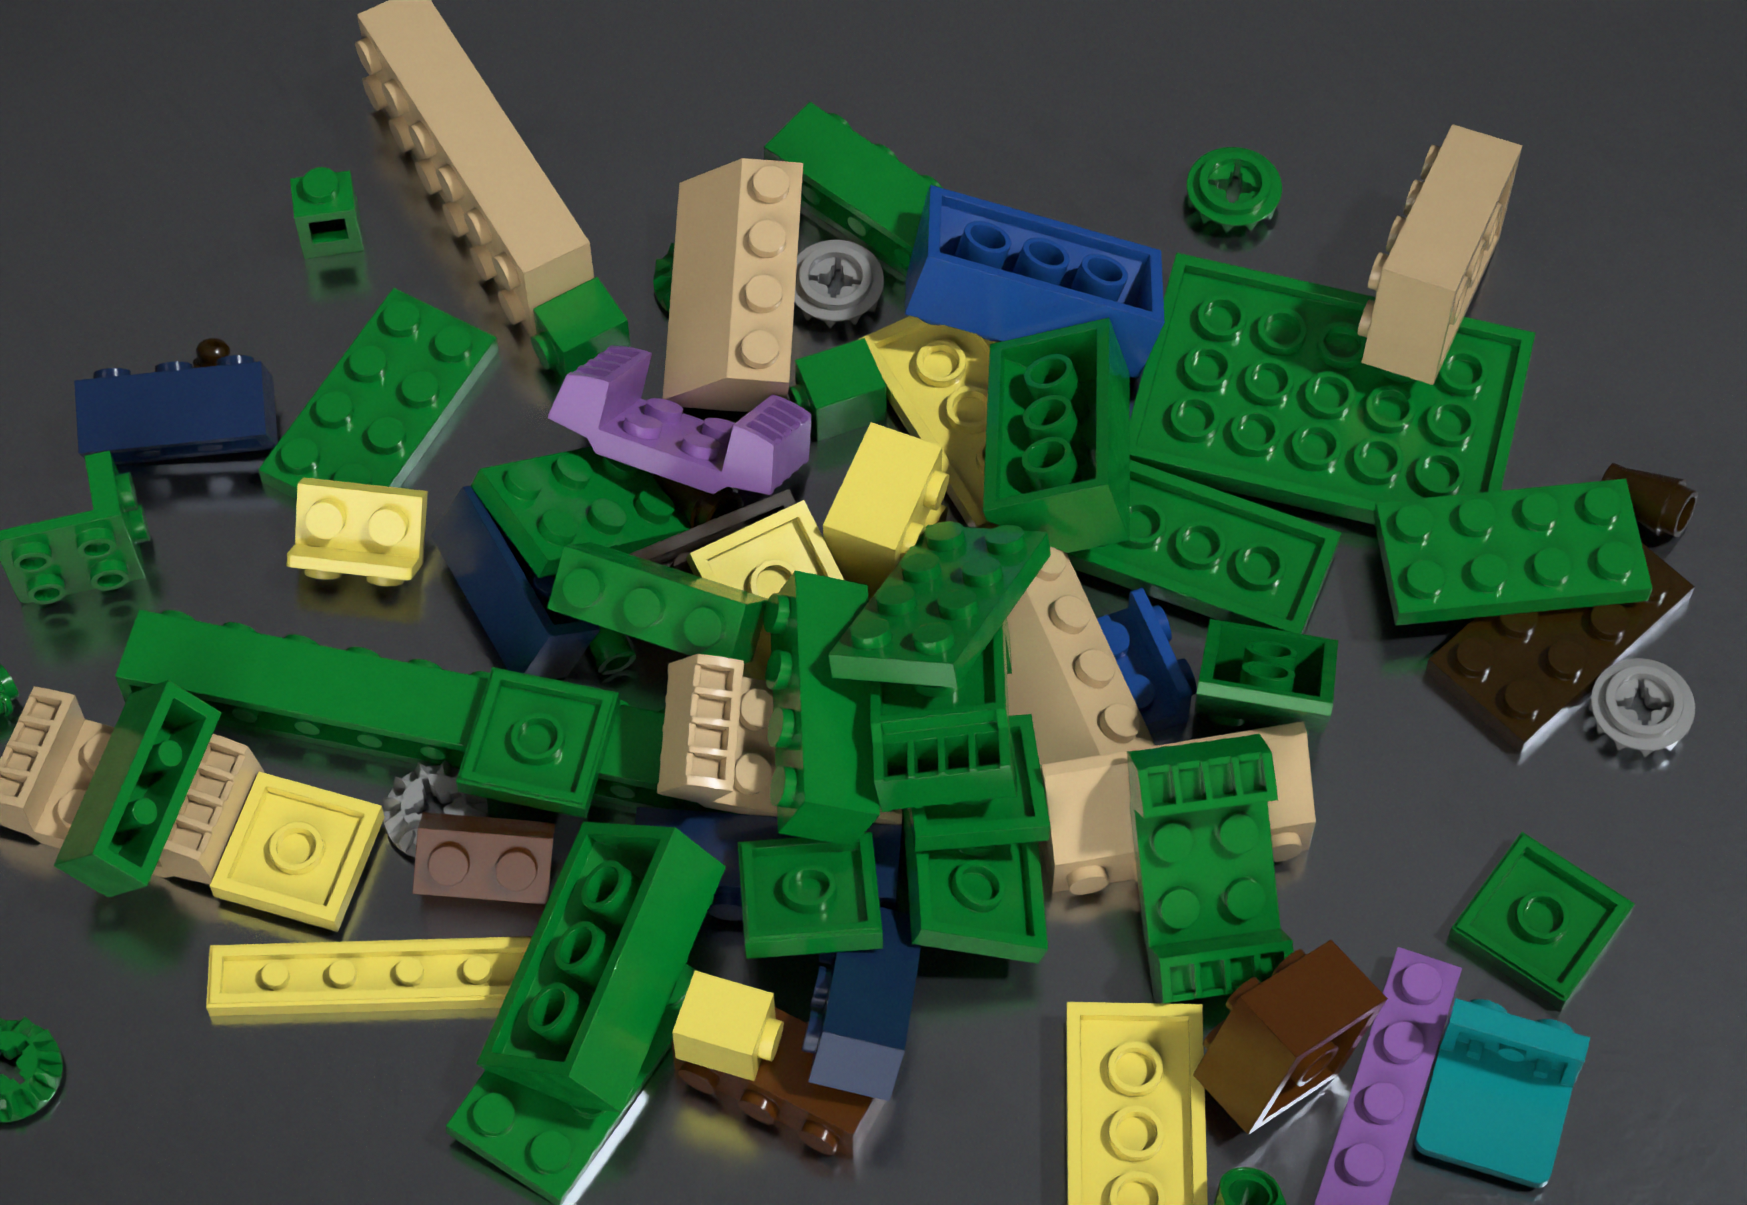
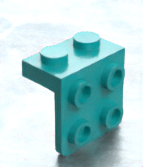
M1455 998L1443 1032L1416 1133L1415 1146L1417 1150L1426 1156L1533 1188L1545 1186L1552 1174L1572 1089L1585 1062L1591 1037L1574 1033V1030L1569 1025L1557 1020L1538 1019L1533 1021L1509 1014L1504 1007L1489 1000L1473 999L1464 1001Z

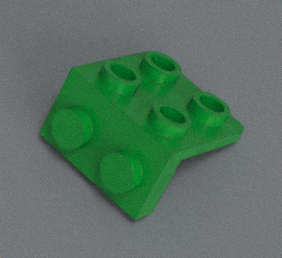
M110 450L84 456L93 510L0 530V562L18 601L22 603L50 604L61 600L65 595L92 589L114 590L124 586L127 582L146 578L140 543L150 541L145 511L142 504L138 505L130 472L118 473Z

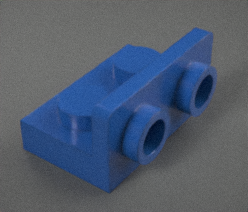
M1143 588L1130 591L1128 608L1099 617L1097 620L1150 734L1188 721L1191 697L1196 694L1197 686L1189 663L1185 658L1177 660L1169 644L1172 634L1163 608L1160 605L1152 607Z

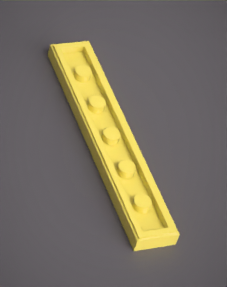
M532 936L210 945L206 1009L209 1016L501 1008Z

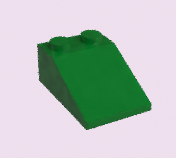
M1210 619L1194 712L1207 714L1208 719L1228 726H1239L1245 724L1246 721L1269 724L1272 727L1304 721L1307 735H1309L1310 731L1324 734L1333 708L1338 640Z

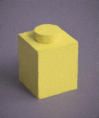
M694 971L672 1031L675 1057L683 1061L755 1081L762 1059L773 1061L782 1037L784 1022L777 1020L775 1017L774 993Z

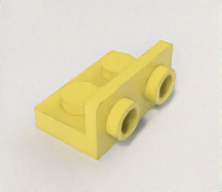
M303 477L297 484L295 545L287 552L286 566L304 569L306 576L315 579H336L344 573L366 576L368 583L378 586H398L403 584L404 580H411L424 564L428 491Z

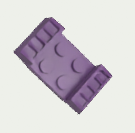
M611 345L604 352H600L595 358L588 360L583 366H579L574 372L567 374L548 414V419L586 437L598 455L711 494L726 487L771 495L775 488L780 487L783 481L789 479L791 474L795 471L797 472L809 460L811 413L787 399L772 394L738 422L733 423L721 418H706L702 420L682 413L683 408L679 404L661 398L641 399L652 353L632 347Z

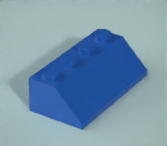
M930 185L906 276L905 314L917 317L931 325H946L975 333L986 340L994 342L1007 341L1110 318L1130 372V377L1139 379L1165 323L1161 250Z

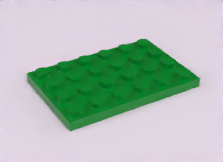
M1176 252L1164 295L1165 323L1145 364L1130 417V460L1205 486L1374 525L1373 514L1376 502L1501 491L1536 332L1464 317L1433 385L1362 363L1367 338L1358 335V327L1368 300L1375 301L1376 297Z

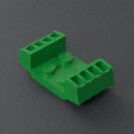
M1007 618L958 688L870 681V724L873 742L874 784L882 813L892 812L895 809L913 807L918 809L923 808V806L939 804L953 805V803L975 800L980 802L984 799L1017 797V768L1009 726L1007 674H1012V659Z
M1260 734L1127 751L1131 795V824L1143 933L1148 952L1154 1002L1164 1004L1233 994L1242 984L1254 977L1261 983L1272 977L1277 966L1294 952L1293 940L1280 926L1268 802L1278 800L1275 770L1270 748Z

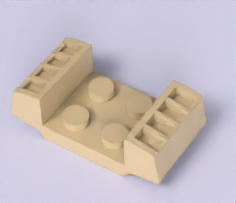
M695 654L669 663L657 794L697 802L703 807L747 815L777 817V806H773L770 801V784L776 770L775 747L769 745L767 737L768 725L773 713V689L767 687L766 681L743 677V660ZM880 807V816L874 823L901 825L902 809L882 813Z
M34 686L0 758V825L27 834L42 844L61 849L115 727L85 719L75 695ZM216 734L212 735L152 875L161 878L175 876L211 884L259 771L264 773L263 768L248 746Z

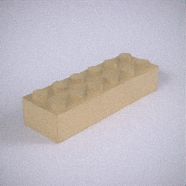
M388 0L357 14L362 39L355 42V47L362 65L369 74V76L362 78V82L371 104L377 111L385 108L391 117L389 126L392 135L402 152L412 150L418 160L415 162L416 169L427 192L430 195L439 192L445 202L442 205L444 215L453 233L457 237L466 235L473 246L470 248L471 257L481 277L485 281L493 278L501 291H498V298L509 321L513 325L521 322L530 337L537 334L533 313L534 308L594 278L589 240L431 0Z

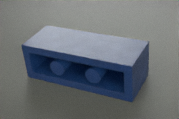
M225 356L217 359V366L193 368V365L188 362H165L156 365L155 372L131 375V371L128 369L106 368L95 371L93 379L74 381L78 453L84 459L86 455L110 450L115 465L267 450L274 449L278 443L273 376L261 361L254 362V358L251 356Z
M471 486L462 487L431 534L432 539L507 670L549 679L567 677L601 629L598 625L547 609L556 574L538 578Z
M880 907L883 949L819 953L818 962L830 964V968L819 965L810 1006L822 1008V1011H810L801 1051L813 1054L808 1082L890 1102L905 1053L921 945L912 944L910 914Z

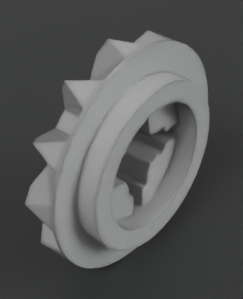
M826 240L805 248L797 255L794 305H797L802 310L807 321L815 317L824 320L829 328L836 321L849 320L856 325L862 314L867 311L875 312L881 293H884V275L879 261L869 250L850 241ZM836 269H841L844 287L841 288L840 295L832 298L831 294H828L827 285L830 284L831 278L835 277Z
M1632 658L1619 661L1609 666L1600 674L1592 690L1589 711L1593 712L1597 721V733H1606L1616 743L1618 751L1628 747L1640 750L1643 756L1646 757L1655 750L1665 748L1671 751L1677 742L1688 734L1695 717V701L1690 687L1675 670L1658 661ZM1638 689H1640L1641 698H1644L1646 707L1657 709L1651 712L1646 725H1642V721L1638 720L1636 711L1625 709L1631 707Z
M446 760L441 765L428 767L418 762L413 772L403 778L395 776L392 790L387 798H383L384 825L389 838L396 847L414 858L416 855L417 830L422 813H417L426 809V793L432 792L433 796H437L441 804L452 802L444 807V814L488 817L487 799L458 792L456 780L460 769L452 767Z

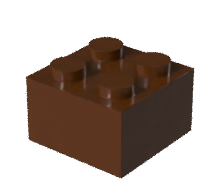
M1332 940L1327 941L1308 954L1302 949H1298L1277 966L1272 977L1262 983L1256 977L1251 978L1230 996L1226 1002V1007L1230 1010V1013L1204 1039L1202 1044L1207 1051L1193 1076L1249 1135L1338 1076L1388 998Z

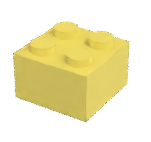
M872 422L864 435L823 523V538L844 580L868 585L869 601L910 547L917 544L927 525L946 522L948 507L941 505L947 490L949 474L942 472V446Z

